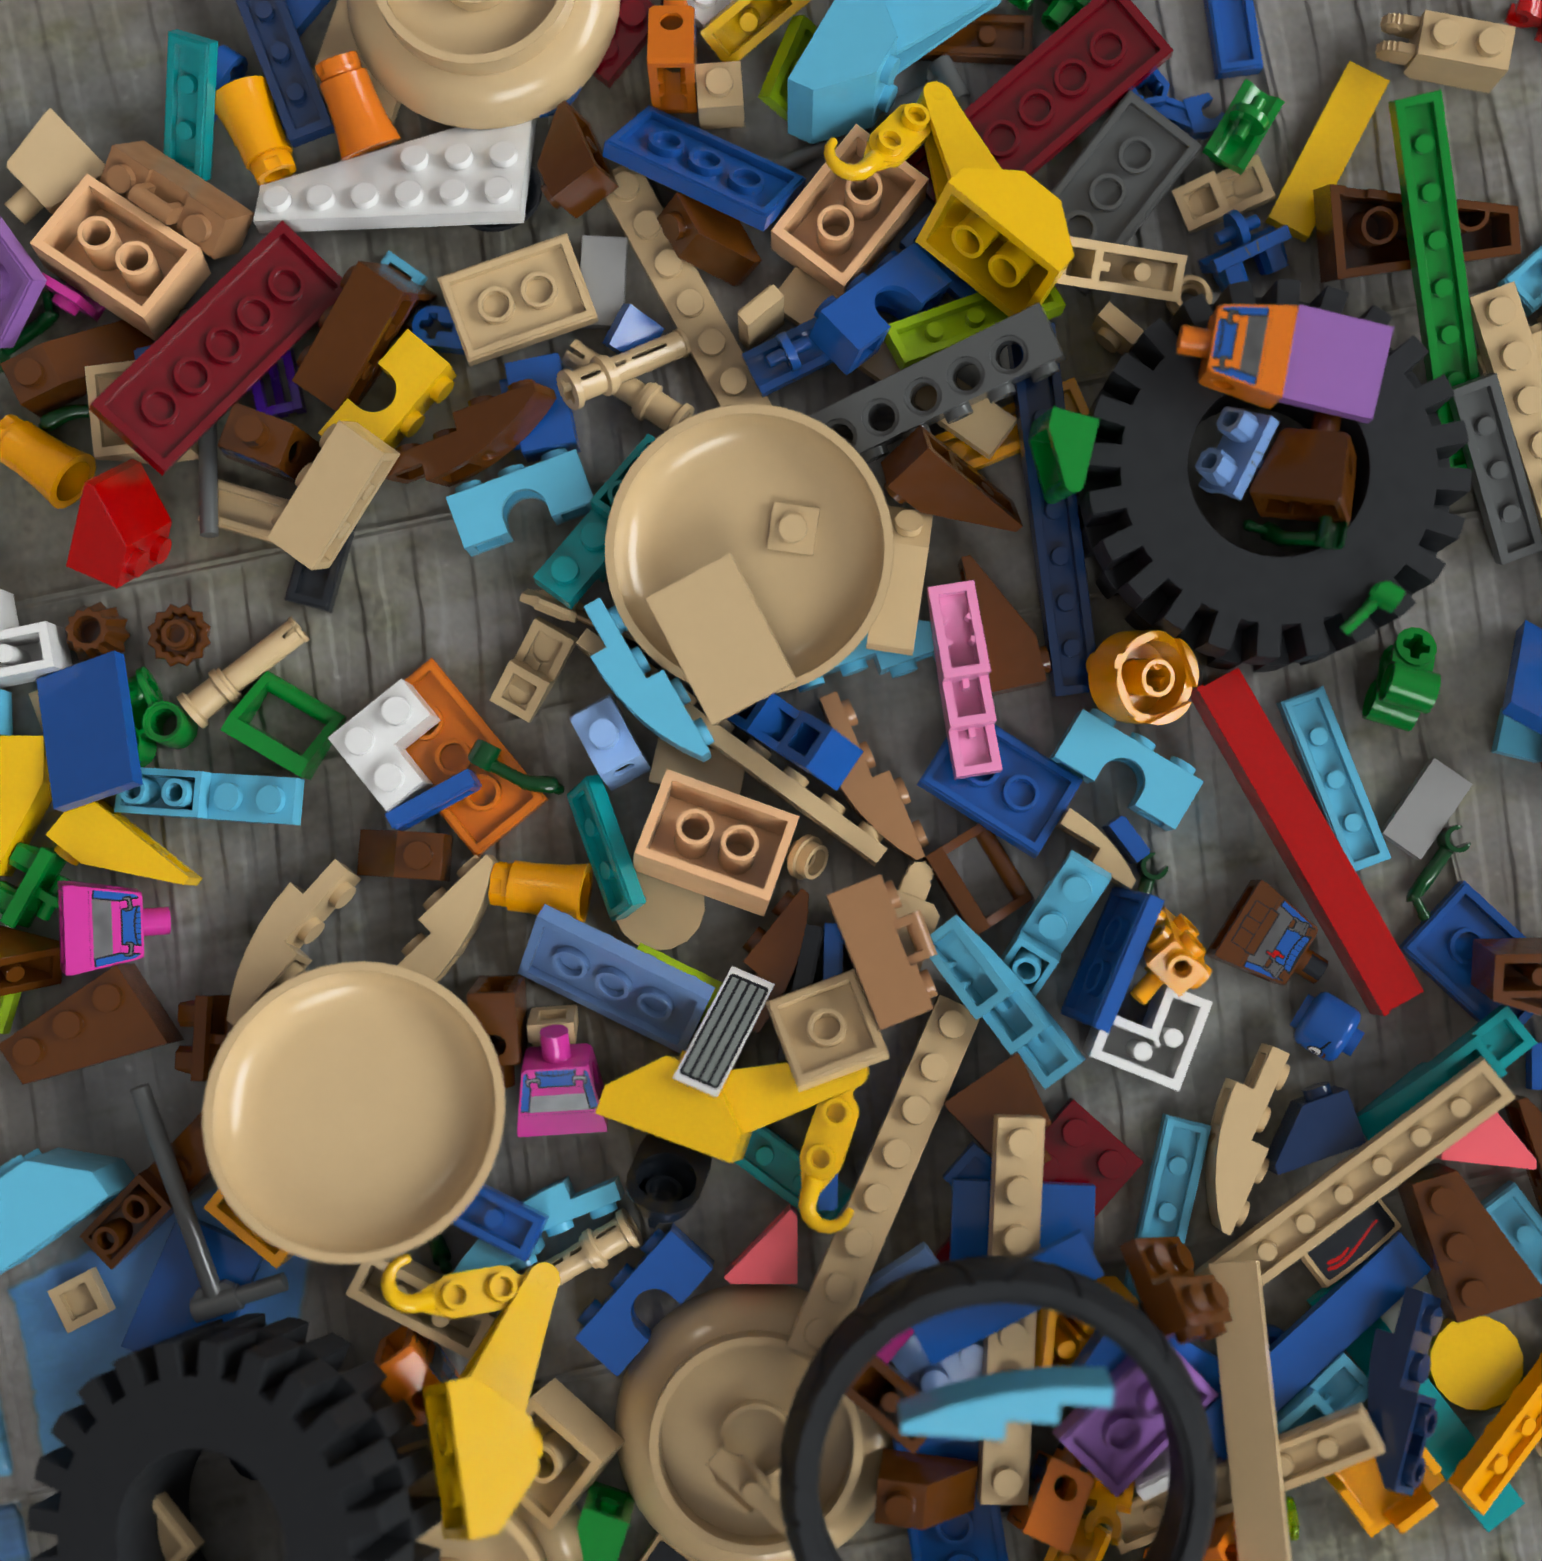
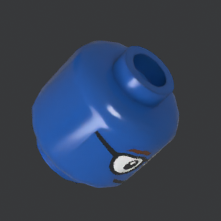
M1326 991L1320 992L1316 997L1308 994L1289 1025L1295 1029L1293 1038L1298 1045L1328 1062L1337 1059L1341 1052L1351 1056L1365 1032L1357 1028L1361 1020L1359 1010Z

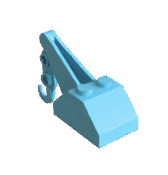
M834 0L788 77L787 133L810 144H814L832 137L846 135L855 124L863 129L873 127L881 111L888 113L895 101L898 86L893 85L897 74L975 19L997 7L1001 0Z
M60 1147L42 1154L39 1148L25 1156L19 1155L0 1167V1274L25 1262L116 1198L135 1178V1175L124 1159Z

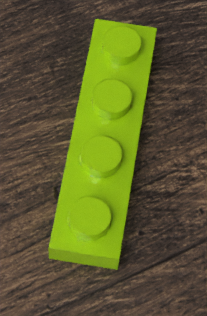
M1056 286L1053 287L1042 304L1049 320L1061 316L1066 306ZM978 292L890 323L891 328L884 342L901 371L1009 317Z

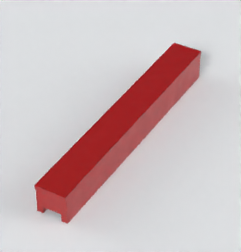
M1239 667L1205 686L1202 684L1193 689L1190 699L1370 1014L1386 1016L1390 1014V1010L1424 992Z

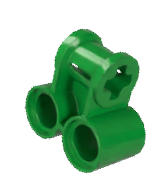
M1416 627L1404 629L1397 635L1394 644L1382 652L1379 659L1377 678L1369 686L1362 707L1363 719L1409 732L1415 726L1420 712L1427 714L1431 711L1439 694L1441 675L1433 672L1437 644L1427 631Z
M145 666L136 669V675L128 678L140 767H145L152 762L156 755V742L171 749L186 748L195 740L198 724L181 707L171 702L163 701L162 693L150 671ZM176 715L177 727L171 734L165 736L163 732L164 723L168 718Z

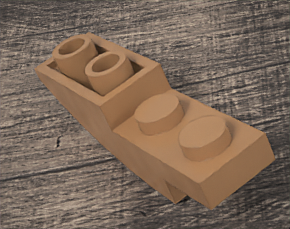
M837 691L820 697L819 705L827 725L834 728L864 751L839 787L841 794L856 814L864 822L875 828L884 837L883 840L892 848L912 861L925 857L922 848L928 846L929 842L920 821L915 820L911 822L904 805L910 803L911 799L902 778L893 779L890 770L872 777L869 769L876 767V763L867 742L864 741L858 744L852 726L859 723L850 700L845 699L841 701Z

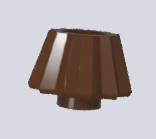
M101 602L90 607L83 605L77 609L74 616L68 617L69 624L64 628L65 633L68 635L67 644L70 650L76 652L79 661H86L114 650L119 653L125 652L124 642L131 635L125 629L127 619L119 616L117 607L106 608Z
M188 603L181 607L170 604L165 612H156L155 622L147 627L151 634L147 644L155 649V658L165 659L170 667L178 663L188 667L195 659L203 658L205 648L211 644L208 638L211 626L204 622L203 612L193 611Z

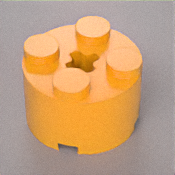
M1128 630L1115 633L1105 639L1096 651L1089 655L1086 661L1089 689L1095 704L1100 711L1118 722L1146 725L1171 723L1188 710L1192 701L1188 700L1193 687H1198L1199 668L1192 649L1181 638L1174 639L1164 631Z

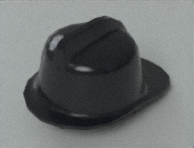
M650 1133L646 1135L628 1171L625 1188L636 1210L644 1218L648 1219L649 1228L655 1229L658 1223H673L686 1216L702 1193L711 1169L712 1156Z

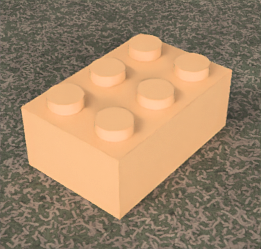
M855 124L835 149V154L845 163L857 164L863 158L870 134ZM905 161L898 167L875 172L871 177L863 181H849L834 174L825 162L772 228L771 249L791 265L798 267L840 297L858 275L868 272L925 200L929 178Z
M89 174L85 175L30 241V245L45 269L155 341L159 339L179 314L180 310L184 308L211 274L200 247Z
M667 769L634 852L633 866L635 871L764 917L800 816Z

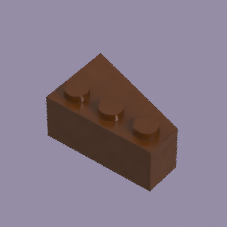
M120 964L113 966L0 1043V1050L21 1083L27 1084L184 1040V1038L136 965Z

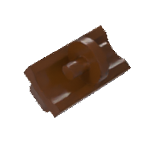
M230 995L195 996V1000L178 1004L177 1021L180 1027H194L193 1045H179L175 1052V1069L191 1074V1081H208L216 1056L234 1027L227 1021Z

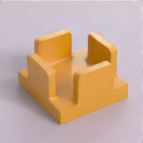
M1426 1447L1422 1456L1425 1460L1424 1477L1420 1485L1414 1488L1413 1496L1394 1492L1384 1487L1375 1457L1324 1476L1371 1538L1388 1525H1392L1400 1534L1407 1532L1438 1507V1503L1429 1493L1446 1480L1440 1473L1442 1468Z

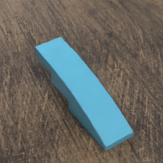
M957 915L953 916L930 934L937 951V955L930 957L931 961L975 1020L983 1017L1009 1054L1012 1055L1014 1052H1018L1044 1089H1047L1086 1060L1025 984Z
M1051 1366L997 1372L946 1384L899 1401L897 1415L900 1434L1005 1441L1006 1421L1059 1424L1060 1404L1113 1408L1114 1386L1106 1367Z

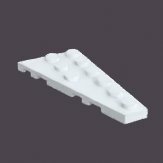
M537 118L518 125L497 129L455 127L260 185L253 222L259 233H270L282 220L294 232L524 223Z

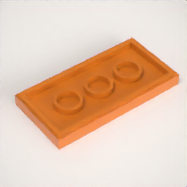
M430 658L409 675L405 681L415 687L441 721L405 750L434 784L431 788L467 768L476 773L482 784L481 790L439 813L473 855L480 857L549 799L542 792L524 790L495 773L488 772L472 764L468 760V754L475 741L481 739L502 750L497 759L499 762L529 775L433 658Z

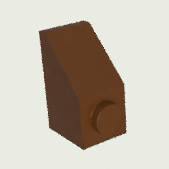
M565 100L557 106L537 167L545 183L542 185L541 190L548 202L556 209L563 207L577 219L619 186L606 158L602 156L603 151L590 123Z
M680 192L673 196L657 217L665 237L669 240L678 258L732 286L741 285L762 261L739 220Z
M360 829L357 875L450 882L453 836L444 833Z
M0 925V996L61 984L60 941Z
M875 1355L858 1373L844 1395L913 1455L927 1439L928 1436L900 1434L897 1415L899 1401L923 1392L903 1374Z
M883 1448L877 1480L874 1523L924 1530L973 1511L975 1507L979 1461L914 1453L913 1455L911 1452Z

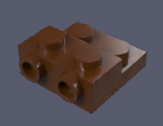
M1179 1236L1134 1238L1119 1245L1147 1318L1152 1321L1154 1326L1167 1339L1176 1338L1178 1345H1183L1198 1339L1200 1342L1208 1341L1228 1332L1225 1324L1233 1320L1228 1310L1229 1299L1225 1289L1216 1281L1214 1274L1195 1276L1193 1272V1257L1187 1246L1181 1242Z

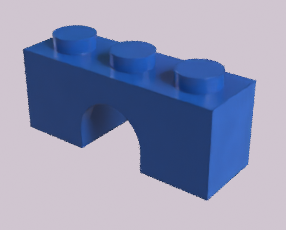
M915 242L900 253L893 250L881 260L876 270L869 276L865 272L861 273L849 284L843 295L839 298L832 295L819 305L814 313L817 319L809 338L847 376L879 351L891 328L878 312H887L901 320L938 307L952 280Z
M772 694L727 718L728 721L749 736L836 791L864 752L834 728L804 710L799 711L776 694Z
M674 1223L665 1233L658 1227L640 1247V1250L645 1255L634 1268L626 1263L608 1283L614 1289L602 1303L595 1298L577 1318V1321L582 1326L579 1328L575 1339L617 1377L649 1342L652 1333L651 1329L638 1318L635 1312L634 1301L636 1297L646 1290L659 1289L667 1292L679 1304H682L713 1269L714 1260Z

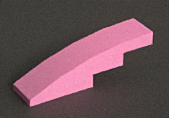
M974 580L928 587L927 596L934 653L954 780L1000 773L1003 769L994 726L997 719L988 676L991 669Z

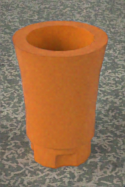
M357 51L335 55L315 65L317 75L322 82L319 87L336 132L341 160L368 154L401 139L374 89L367 68L362 67Z

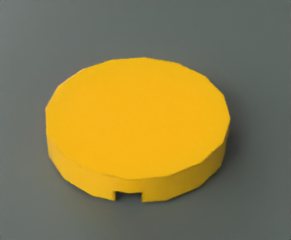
M1479 1316L1458 1324L1450 1318H1446L1442 1322L1437 1335L1433 1336L1428 1352L1431 1359L1428 1375L1430 1381L1448 1401L1464 1409L1487 1410L1503 1404L1511 1396L1514 1388L1519 1384L1523 1376V1354L1517 1338L1504 1324L1489 1316Z

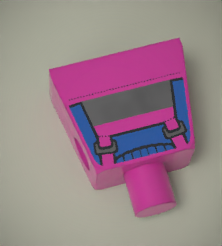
M65 880L57 881L60 968L66 976L141 959L144 957V936L169 935L171 932L169 907L143 908L142 892L136 888Z
M556 1024L542 1028L540 1030L541 1046L525 1049L521 1071L517 1137L607 1132L609 1118L595 1113L604 1089V1083L593 1047L587 1043L570 1044L568 1028L564 1025Z

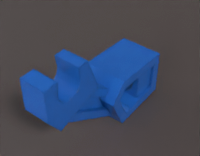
M1158 69L1132 90L1133 93L1189 134L1193 139H1207L1212 136L1224 115L1222 111L1216 118L1208 119L1202 114V110L1209 107L1213 100L1209 92L1185 98L1182 102L1168 97L1170 83ZM1147 86L1152 92V97L1143 99V95L1139 94L1138 91Z

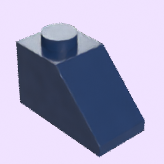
M1328 1081L1320 1082L1302 1089L1304 1096L1290 1101L1266 1155V1158L1269 1159L1267 1170L1280 1175L1366 1143L1347 1089L1335 1085L1331 1086Z

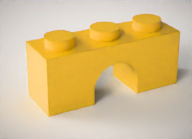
M407 329L378 362L384 373L396 384V394L392 403L384 410L368 412L360 409L347 398L318 434L322 437L327 428L332 424H337L338 421H353L359 423L395 449L405 436L410 438L421 428L425 421V416L423 415L434 402L441 403L447 398L455 385L453 380L457 375L449 362Z

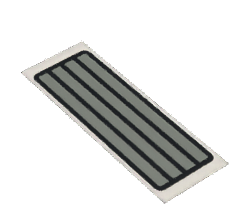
M732 966L673 1079L717 1097L775 984Z

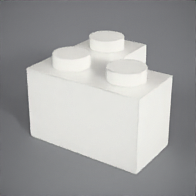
M0 589V689L35 682L37 678L73 666L65 629L47 621L19 626L14 595Z
M402 678L328 737L330 742L388 812L422 794L434 785L405 749L441 720L415 687Z
M1163 984L1152 996L1142 1025L1116 1016L1109 1033L1091 1027L1082 1053L1180 1091L1213 1002L1188 992L1179 997L1168 985Z

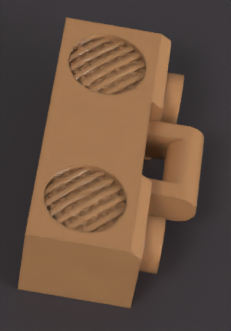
M144 140L112 145L99 181L200 247L202 252L212 259L240 253L255 214Z
M881 874L826 895L879 1030L933 1010L934 1007L930 998L937 996L933 980L927 969L919 972L915 964L937 955L921 911L917 910L898 918L895 909L902 907L899 895L893 881L890 880L884 883ZM904 926L907 927L916 950L915 953L907 956L896 931Z

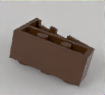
M358 261L356 265L351 266L341 280L340 288L343 290L334 305L329 306L324 311L319 320L318 327L320 331L313 344L308 345L298 357L296 366L299 369L292 381L335 411L341 407L347 398L359 406L383 372L378 362L388 352L396 337L400 338L407 329L412 331V328L406 323L421 302L430 306L437 297L435 293L425 286L413 282L408 275L393 265Z
M1542 937L1473 939L1471 985L1492 1001L1542 1016Z
M1435 1163L1421 1168L1397 1186L1419 1254L1432 1269L1426 1275L1433 1296L1442 1299L1440 1308L1443 1315L1458 1324L1542 1297V1285L1457 1170L1440 1163Z

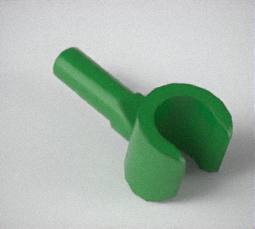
M1390 581L1376 583L1370 589L1367 600L1339 629L1348 636L1374 612L1377 606L1388 613H1392L1404 597V589Z

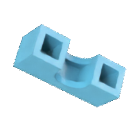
M566 448L552 450L541 456L542 462L528 467H524L523 464L506 467L498 472V478L485 483H481L480 480L465 482L455 488V494L446 497L464 549L471 557L514 541L509 529L508 517L513 506L521 500L534 498L543 501L548 506L551 517L556 525L588 514L592 509L590 500L594 495L576 449L567 452Z
M1092 708L1090 713L1082 709L1076 713L1049 759L1083 779L1087 784L1095 781L1106 763L1117 761L1126 764L1132 769L1137 779L1136 793L1127 808L1165 831L1175 830L1204 782L1194 776L1196 769L1178 757L1171 756L1170 760H1167L1154 752L1156 745L1138 733L1132 732L1130 736H1127L1114 728L1116 721L1098 709Z

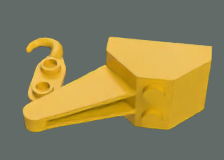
M932 81L927 83L916 103L903 104L892 112L870 134L863 158L857 164H848L841 161L835 154L837 139L832 137L824 146L823 154L827 166L834 174L849 181H863L871 177L875 172L900 166L924 143L937 202L915 242L1008 317L1037 303L1042 305L1074 257L1061 200L1025 171L1001 169L962 111L951 89L941 82Z
M682 1050L680 1057L664 1056L604 1086L595 1112L596 1114L730 1163L744 1159L753 1131L816 1105L800 1152L802 1187L799 1193L798 1208L801 1218L811 1229L826 1234L841 1231L851 1221L854 1215L852 1208H846L843 1214L835 1220H826L818 1214L816 1204L821 1191L842 1168L859 1118V1107L854 1099V1091L867 1080L869 1075L868 1067L799 1092L788 1063L734 1069L730 1071L718 1096L714 1097L673 1079L687 1052Z
M409 1254L395 1257L387 1264L382 1274L381 1289L386 1301L398 1311L403 1313L423 1312L446 1319H457L500 1311L457 1380L422 1387L430 1449L435 1466L433 1470L437 1497L441 1498L442 1505L441 1527L443 1539L474 1540L499 1534L540 1470L538 1458L542 1457L543 1453L541 1434L537 1427H533L532 1418L525 1412L552 1307L560 1285V1274L554 1265L547 1262L530 1266L523 1274H518L508 1266L498 1265L448 1274L420 1292L405 1294L397 1288L395 1276L402 1266L411 1262L412 1258Z

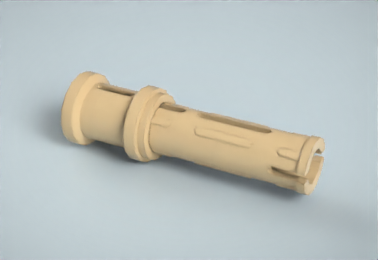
M677 328L668 334L640 344L613 357L597 355L591 358L590 364L573 371L566 368L560 370L556 378L560 395L566 405L572 410L581 409L585 405V401L599 395H614L620 388L621 383L649 373L680 358L688 357L689 353H691L689 339L683 330Z
M576 339L570 345L574 352L572 353L567 349L562 364L575 370L590 364L591 358L600 354ZM633 378L621 383L620 388L614 394L615 397L632 407L631 412L635 418L640 421L647 419L665 432L674 425L693 416L694 413L692 405L688 403L682 405L664 394L662 386L656 382L645 384L639 379Z
M289 617L285 623L222 670L220 667L217 669L213 668L208 672L209 678L188 694L182 692L177 696V699L189 716L204 729L209 725L208 719L227 704L232 703L235 705L240 701V697L243 696L241 693L243 689L310 639L301 630L302 628L292 617Z
M624 1208L615 1212L616 1218L595 1230L590 1228L584 1230L578 1237L579 1241L544 1261L557 1268L560 1274L559 1286L591 1267L603 1269L609 1265L610 1258L631 1246L637 1249L643 1245V1239L637 1225Z

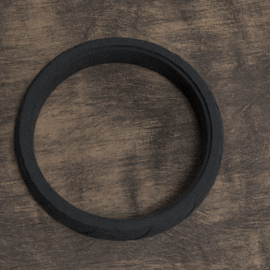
M997 1255L966 1257L964 1259L945 1261L914 1271L868 1297L860 1306L844 1318L825 1340L811 1361L796 1390L786 1420L779 1465L780 1505L783 1521L786 1525V1535L794 1560L843 1561L829 1535L819 1500L820 1462L832 1418L845 1392L866 1364L893 1339L913 1326L934 1316L955 1309L983 1304L1006 1303L1044 1308L1072 1317L1096 1329L1115 1342L1137 1363L1149 1381L1164 1419L1170 1464L1168 1493L1163 1516L1156 1536L1143 1561H1203V1557L1206 1554L1215 1518L1214 1504L1217 1495V1474L1210 1426L1200 1394L1174 1347L1162 1332L1154 1326L1152 1321L1118 1293L1112 1292L1107 1286L1084 1274L1048 1262L1023 1257Z

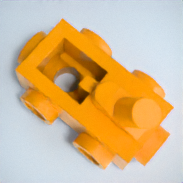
M1165 906L1159 913L1143 951L1146 962L1144 970L1147 973L1130 992L1131 996L1142 1005H1145L1163 984L1168 985L1180 997L1190 988H1199L1208 980L1212 973V969L1204 961L1206 950L1196 938L1200 933L1194 924L1182 913L1175 916Z

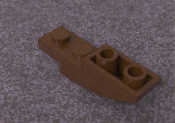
M525 379L510 384L508 391L497 396L483 395L469 400L468 407L452 413L456 428L440 430L433 434V440L423 444L409 443L395 448L400 453V456L385 479L408 484L425 477L428 482L451 487L473 477L507 455L531 433L557 399L555 390L538 384L532 379Z
M801 888L797 895L788 890L771 911L778 918L766 932L759 926L742 947L749 953L743 962L757 972L755 976L775 984L767 1001L783 995L798 961L808 919L809 893ZM766 1003L752 1028L757 1034L770 1017Z
M203 1110L171 1143L189 1196L212 1175L204 1146L202 1130ZM156 1161L146 1170L139 1173L79 1236L111 1270L117 1267L174 1213Z

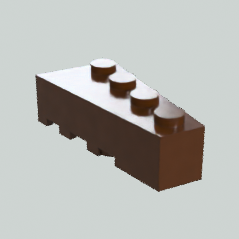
M1328 184L1313 190L1321 283L1411 270L1401 194L1391 193L1386 190L1348 188L1343 185ZM1462 199L1456 200L1465 263L1521 254L1518 206Z

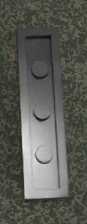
M1487 373L1453 386L1452 389L1455 395L1448 401L1454 422L1465 421L1469 442L1462 447L1467 467L1471 469V481L1495 563L1504 565L1541 551L1542 532L1497 373Z

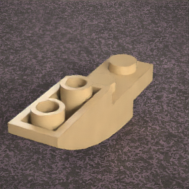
M486 854L482 859L477 855L473 856L457 871L456 874L461 879L448 891L441 887L424 902L422 906L427 911L418 920L428 929L430 934L426 937L423 933H420L402 949L401 952L406 957L397 966L418 972L437 983L450 971L476 933L488 907L490 875L494 864L499 862L494 856Z
M334 859L306 891L290 882L273 902L250 940L238 968L230 995L227 1021L235 1026L239 1019L269 991L285 981L306 972V967L313 960L300 948L303 944H309L314 941L325 927L324 921L335 909L345 906L355 895V886L360 882L361 878L349 867Z
M1261 1043L1243 1084L1225 1078L1210 1125L1211 1130L1207 1143L1205 1171L1207 1203L1212 1225L1230 1236L1234 1227H1241L1246 1220L1250 1209V1202L1247 1201L1253 1184H1259L1267 1172L1269 1159L1266 1158L1269 1148L1252 1141L1255 1132L1261 1133L1266 1127L1271 1114V1108L1267 1105L1274 1089L1280 1090L1283 1087L1290 1071V1065L1286 1064L1290 1054L1264 1043Z

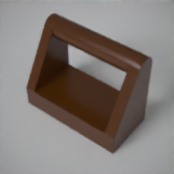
M980 824L973 826L923 857L925 863L930 868H933V876L958 917L977 935L1034 899L996 835ZM974 837L979 842L1013 900L987 916L983 915L947 856L948 853Z

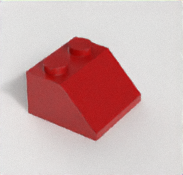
M130 459L84 482L66 564L67 567L116 589L134 578H139L144 572L157 564H162L168 557L172 546V541L168 538L172 520L141 462Z

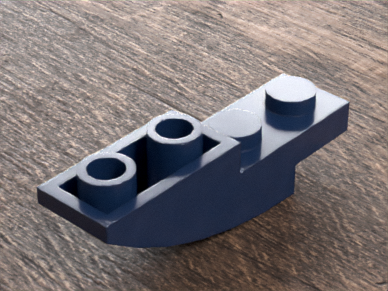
M1406 1286L1395 1332L1391 1333L1378 1328L1375 1330L1368 1375V1414L1385 1445V1453L1375 1457L1384 1487L1394 1492L1413 1496L1414 1488L1420 1485L1425 1473V1460L1422 1456L1426 1440L1433 1435L1437 1425L1438 1416L1437 1411L1434 1409L1436 1399L1419 1394L1418 1392L1420 1384L1427 1380L1430 1372L1431 1359L1428 1352L1432 1336L1437 1335L1440 1330L1443 1313L1440 1308L1442 1299Z

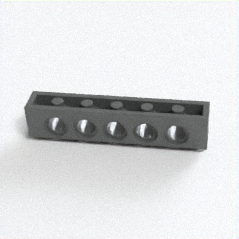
M1037 303L809 415V417L818 420L835 432L842 426H848L853 433L851 446L868 464L889 453L888 445L901 439L905 440L919 425L931 433L929 426L945 418L948 424L959 421L972 414L971 405L988 398L991 404L1014 394L1016 392L1014 385L1029 377L1032 378L1033 383H1036L1060 371L1057 364L1066 360L1044 308L1040 303ZM1011 344L1020 345L1024 352L1021 364L1014 369L1002 368L999 360L1002 350ZM965 366H977L980 371L979 383L971 390H961L957 383L958 373ZM924 386H933L937 391L936 404L930 410L920 411L915 402L917 392ZM883 406H890L895 413L894 424L890 429L880 432L874 424L875 413Z

